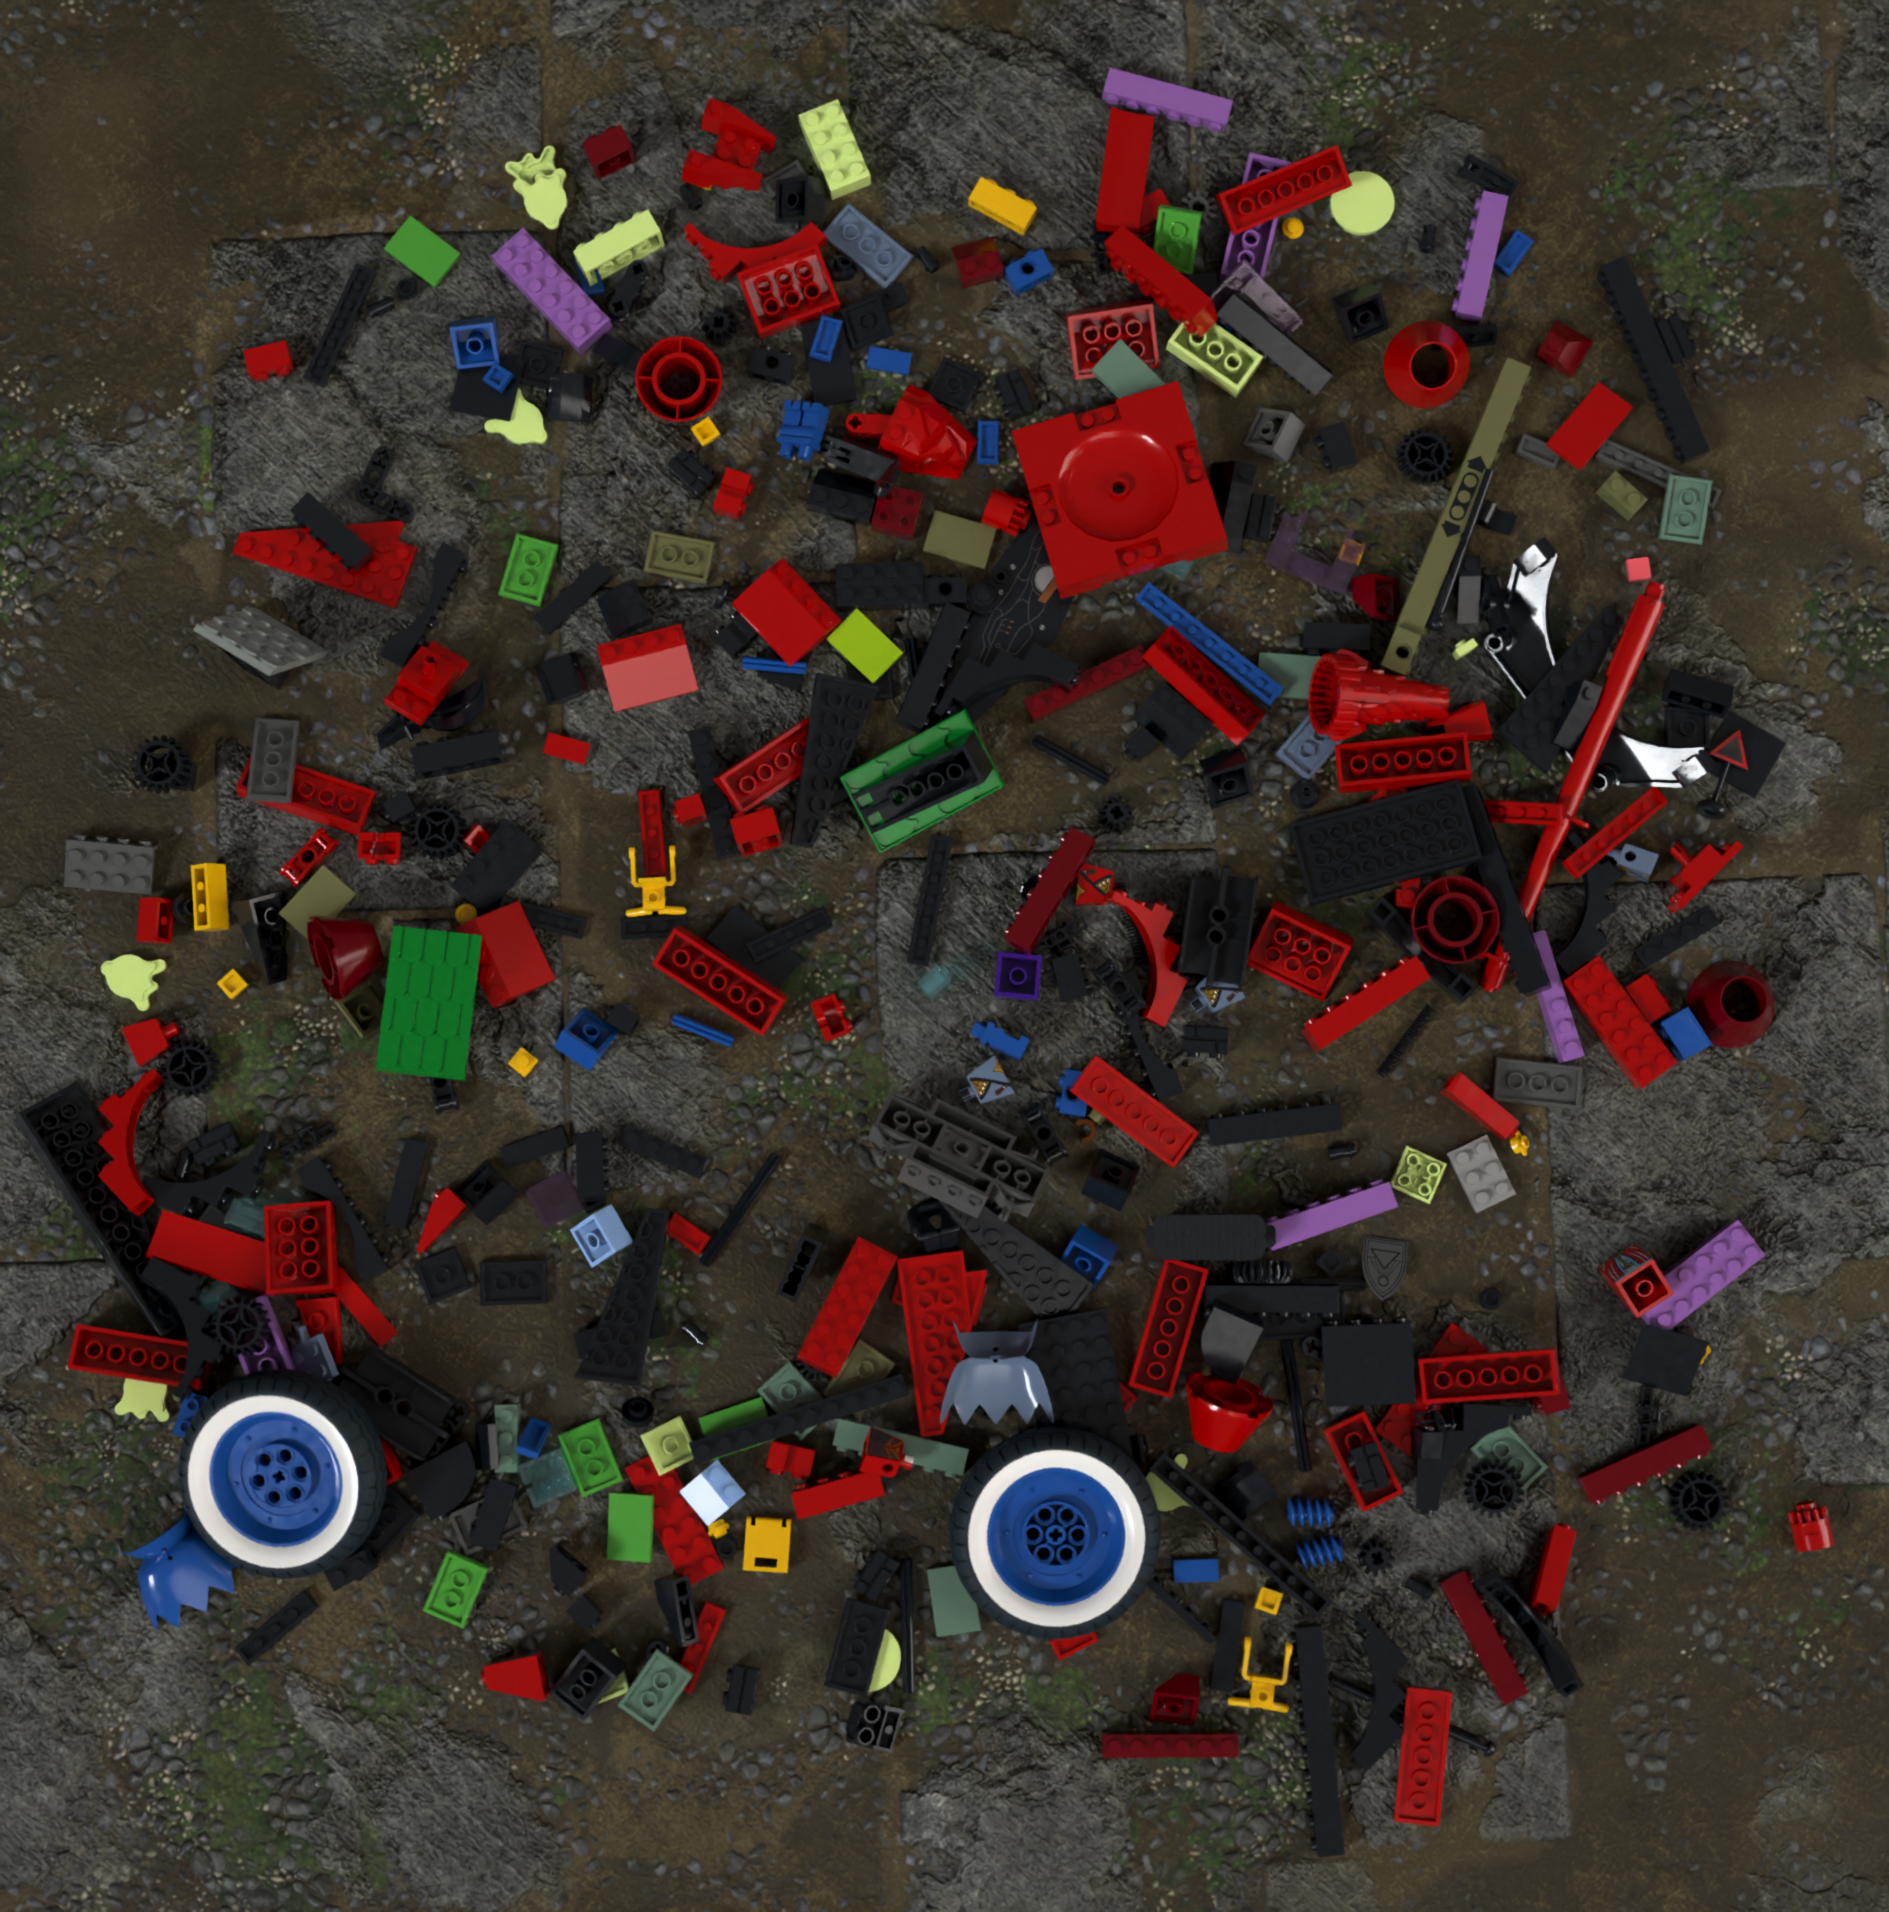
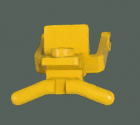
M675 845L669 846L671 881H666V877L638 878L637 882L635 847H629L631 883L634 887H642L643 907L628 909L625 913L627 917L652 915L653 912L657 911L659 914H686L685 907L665 905L666 886H673L676 882Z
M1245 1636L1241 1674L1244 1680L1252 1682L1249 1692L1250 1698L1231 1696L1228 1698V1704L1250 1708L1257 1707L1283 1713L1289 1712L1290 1707L1288 1704L1273 1702L1275 1685H1283L1287 1681L1289 1660L1293 1648L1292 1643L1286 1642L1281 1677L1247 1673L1251 1637Z

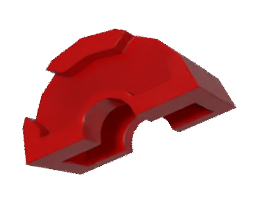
M359 832L358 859L365 860L367 865H378V861H386L387 865H399L402 834L400 832Z
M835 993L810 1003L826 1043L850 1034V1031L854 1030L850 1019H844L842 1012L846 1011L842 999L837 1000Z

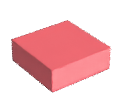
M1648 557L1627 559L1625 561L1629 582L1652 578Z

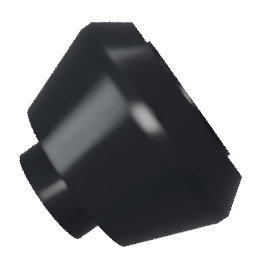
M1300 780L1292 786L1290 798L1296 807L1310 809L1319 801V789L1312 781Z

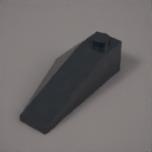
M1239 461L1212 463L1209 482L1227 536L1228 550H1225V552L1239 554L1257 465Z
M284 890L234 901L239 925L266 985L287 980L288 954L285 952L289 932H286V920L278 914L287 904Z

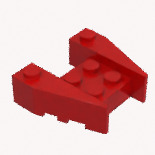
M709 98L703 113L701 129L719 135L712 156L689 150L683 166L681 181L701 188H709L710 186H721V189L741 187L743 190L759 191L763 174L755 172L754 169L761 150L773 154L776 137L730 104Z

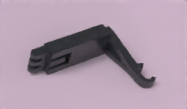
M824 432L823 438L826 440L822 439L819 444L822 447H820V451L817 453L828 457V463L877 481L873 493L877 496L885 498L887 492H891L892 486L897 482L903 463L897 460V456L840 434L836 436Z

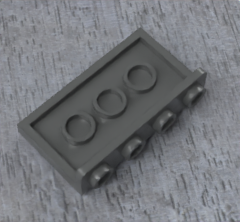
M73 834V837L66 839L64 887L152 895L154 893L155 850L158 849V844H152V840L140 839L139 842H130V838L125 837L109 840V836L104 835L87 838V834Z

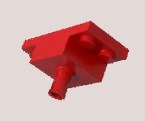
M432 640L427 648L422 645L398 674L397 684L384 699V704L421 726L469 667V662Z
M1738 841L1731 844L1727 842L1724 846L1722 845L1715 850L1710 844H1707L1691 855L1679 842H1676L1668 852L1682 865L1669 881L1679 892L1676 891L1668 899L1671 903L1666 908L1671 913L1684 908L1743 846Z

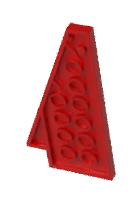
M403 521L345 525L375 553L358 572L352 568L350 571L347 570L340 563L342 559L337 554L332 556L324 548L326 544L321 539L317 542L308 534L310 531L308 528L239 533L232 553L236 556L397 609L418 548L399 541L405 525Z
M963 1250L897 1259L921 1437L944 1433L949 1415L948 1411L945 1420L940 1424L945 1392L955 1366L963 1361L965 1355L953 1321L960 1333L971 1332L987 1274L986 1270L966 1272Z

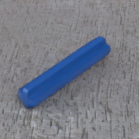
M744 656L742 662L744 669L805 674L807 669L806 662L797 661L789 667L781 659Z
M677 1013L673 1016L672 1024L728 1047H731L733 1044V1035Z

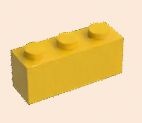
M980 177L968 198V206L1024 236L1036 216L1037 207L1029 199L1019 198L1011 189H1003L997 186L998 184L990 178Z
M203 863L191 865L194 931L215 932L229 930L226 864Z

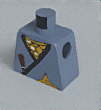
M1625 843L1622 850L1615 847L1605 857L1616 861V866H1618L1621 872L1648 883L1659 855ZM1625 858H1631L1633 861H1627Z
M1206 977L1195 987L1199 996L1189 1003L1196 1013L1206 1006L1211 1013H1215L1243 1000L1245 995L1238 988V985L1213 981L1211 991L1205 990Z
M996 1056L991 1057L967 1075L966 1079L969 1086L959 1090L964 1103L976 1097L980 1105L1014 1094Z

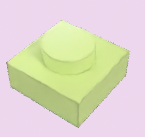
M1474 638L1468 642L1464 639L1455 645L1456 649L1452 655L1457 661L1473 651L1478 644Z

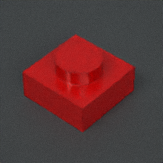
M475 824L468 831L465 838L461 840L477 854L491 836L479 824Z

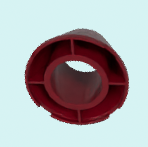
M1446 876L1428 884L1416 897L1410 918L1414 938L1422 950L1432 958L1449 964L1467 963L1482 956L1494 942L1498 934L1500 922L1498 907L1490 892L1484 886L1482 887L1472 879L1463 876ZM1451 904L1464 912L1468 920V932L1462 941L1446 940L1436 931L1433 916L1438 905Z
M311 916L309 917V920L312 919L311 922H307V936L314 965L316 968L320 967L324 976L321 982L329 996L334 1001L342 1000L382 966L383 955L378 936L372 924L367 920Z
M1723 961L1707 967L1697 975L1689 988L1687 1007H1689L1712 1044L1724 1048H1739L1757 1041L1768 1030L1774 1017L1775 999L1770 984L1758 970L1742 962ZM1729 983L1740 985L1751 997L1752 1010L1745 1022L1732 1019L1723 1008L1722 994Z

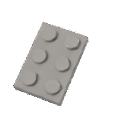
M1487 1135L1446 1153L1475 1213L1516 1195Z

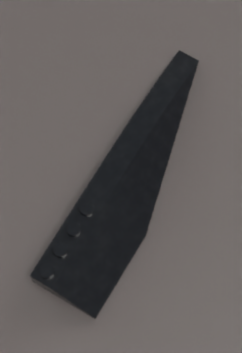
M78 1082L19 1112L15 1122L80 1224L160 1338L180 1327L176 1310L170 1302L157 1290L141 1280V1274L151 1259L146 1257V1253L152 1238L144 1214L142 1213L138 1216L131 1212L98 1176L102 1168L114 1160L98 1142L108 1129Z

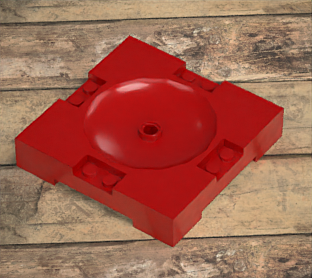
M1178 381L1116 399L1114 404L1074 415L1073 412L1011 431L1060 599L1101 588L1102 584L1185 560L1189 562L1228 550L1227 536L1209 479L1207 478ZM1118 488L1124 489L1121 493L1114 492Z

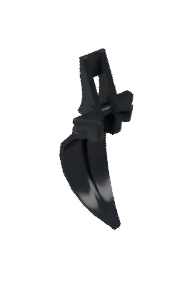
M480 671L479 678L471 685L455 695L442 700L421 726L392 709L395 716L376 734L380 749L383 750L405 737L409 741H413V734L421 733L422 728L453 732L470 724L482 711L486 700L488 682L485 673Z

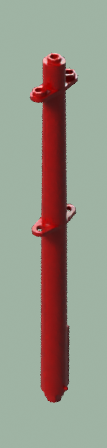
M1649 581L1644 594H1639L1603 677L1606 680L1597 706L1589 719L1555 802L1566 804L1564 826H1545L1518 895L1528 922L1571 824L1584 829H1589L1590 824L1575 818V815L1665 608V605L1660 601L1666 587L1660 583ZM1500 940L1494 954L1485 952L1477 958L1482 961L1484 957L1488 959L1479 983L1482 984L1481 989L1490 993L1500 990L1506 973L1510 968L1508 965V960H1511L1508 952H1504Z

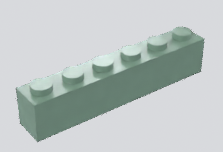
M843 1418L838 1419L833 1445L837 1446L836 1450L849 1453L850 1449L859 1451L858 1455L862 1456L865 1438L870 1427H873L904 1442L902 1454L914 1457L911 1468L919 1465L924 1466L923 1471L936 1473V1470L945 1471V1476L958 1478V1475L963 1476L969 1448Z

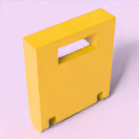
M747 1516L743 1571L788 1573L792 1519H787L786 1527H782L783 1518L756 1517L755 1525H751L752 1516ZM756 1558L777 1559V1568L756 1567L755 1560Z

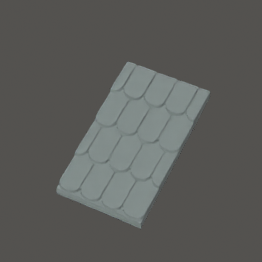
M256 607L243 608L242 611L231 612L230 615L215 616L211 620H202L193 629V631L212 641L242 669L277 690L280 689L292 668L325 658L328 653L326 649L318 646Z

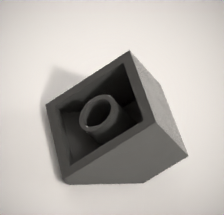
M1260 407L1242 445L1270 460L1287 463L1305 424L1292 412Z

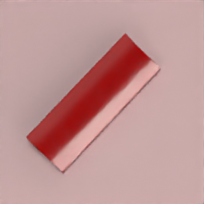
M1111 107L1096 213L1097 231L1115 232L1123 225L1132 233H1140L1155 121L1154 116L1131 113Z
M1335 145L1217 194L1215 197L1224 213L1232 235H1236L1351 187L1352 183L1338 145Z
M1172 625L1142 656L1147 663L1236 746L1250 734L1266 714Z
M809 715L712 778L728 797L738 813L747 812L800 776Z
M251 755L236 786L238 796L246 798ZM296 764L292 802L258 803L359 836V832L364 830L377 794L374 790Z
M162 1210L146 1257L152 1258L153 1256L164 1263L275 1298L276 1295L266 1294L265 1242Z

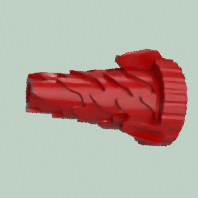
M1339 649L1335 654H1323L1312 672L1308 692L1310 721L1316 733L1328 735L1332 741L1345 740L1366 731V724L1385 725L1386 722L1401 723L1404 720L1425 722V718L1446 719L1449 716L1450 690L1448 686L1424 684L1419 681L1405 679V676L1386 674L1384 670L1369 669L1372 667L1371 662L1346 649Z

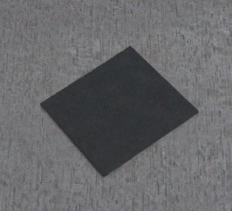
M500 356L499 366L511 372L514 376L502 394L483 381V378L492 366L459 369L449 411L510 422L525 360Z
M1729 711L1707 752L1710 753L1740 729L1748 771L1730 764L1724 781L1755 799L1786 743ZM1711 756L1717 765L1708 772L1719 778L1725 761Z
M1644 1323L1622 1378L1687 1396L1709 1341Z

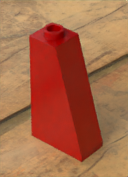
M1461 1072L1452 1074L1439 1091L1501 1140L1511 1139L1518 1131L1516 1126L1519 1121Z
M1562 1523L1555 1524L1549 1528L1526 1598L1530 1606L1542 1615H1547L1558 1607L1577 1531L1571 1530L1570 1526Z

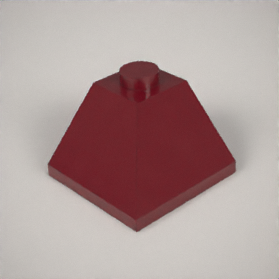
M1555 320L1534 357L1572 378L1593 340Z
M1373 573L1352 578L1351 592L1353 600L1371 617L1397 622L1400 615L1398 579Z
M1176 1674L1157 1687L1154 1691L1149 1721L1194 1726L1200 1699V1676Z

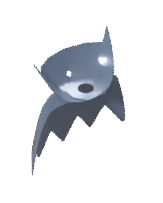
M1038 1319L1032 1332L992 1331L960 1333L953 1321L959 1342L970 1358L958 1363L952 1372L942 1404L940 1424L945 1420L953 1404L965 1425L979 1405L986 1411L994 1424H997L1012 1404L1025 1423L1028 1424L1040 1403L1049 1420L1053 1422L1052 1405L1040 1369L1035 1362L1024 1357L1033 1342Z

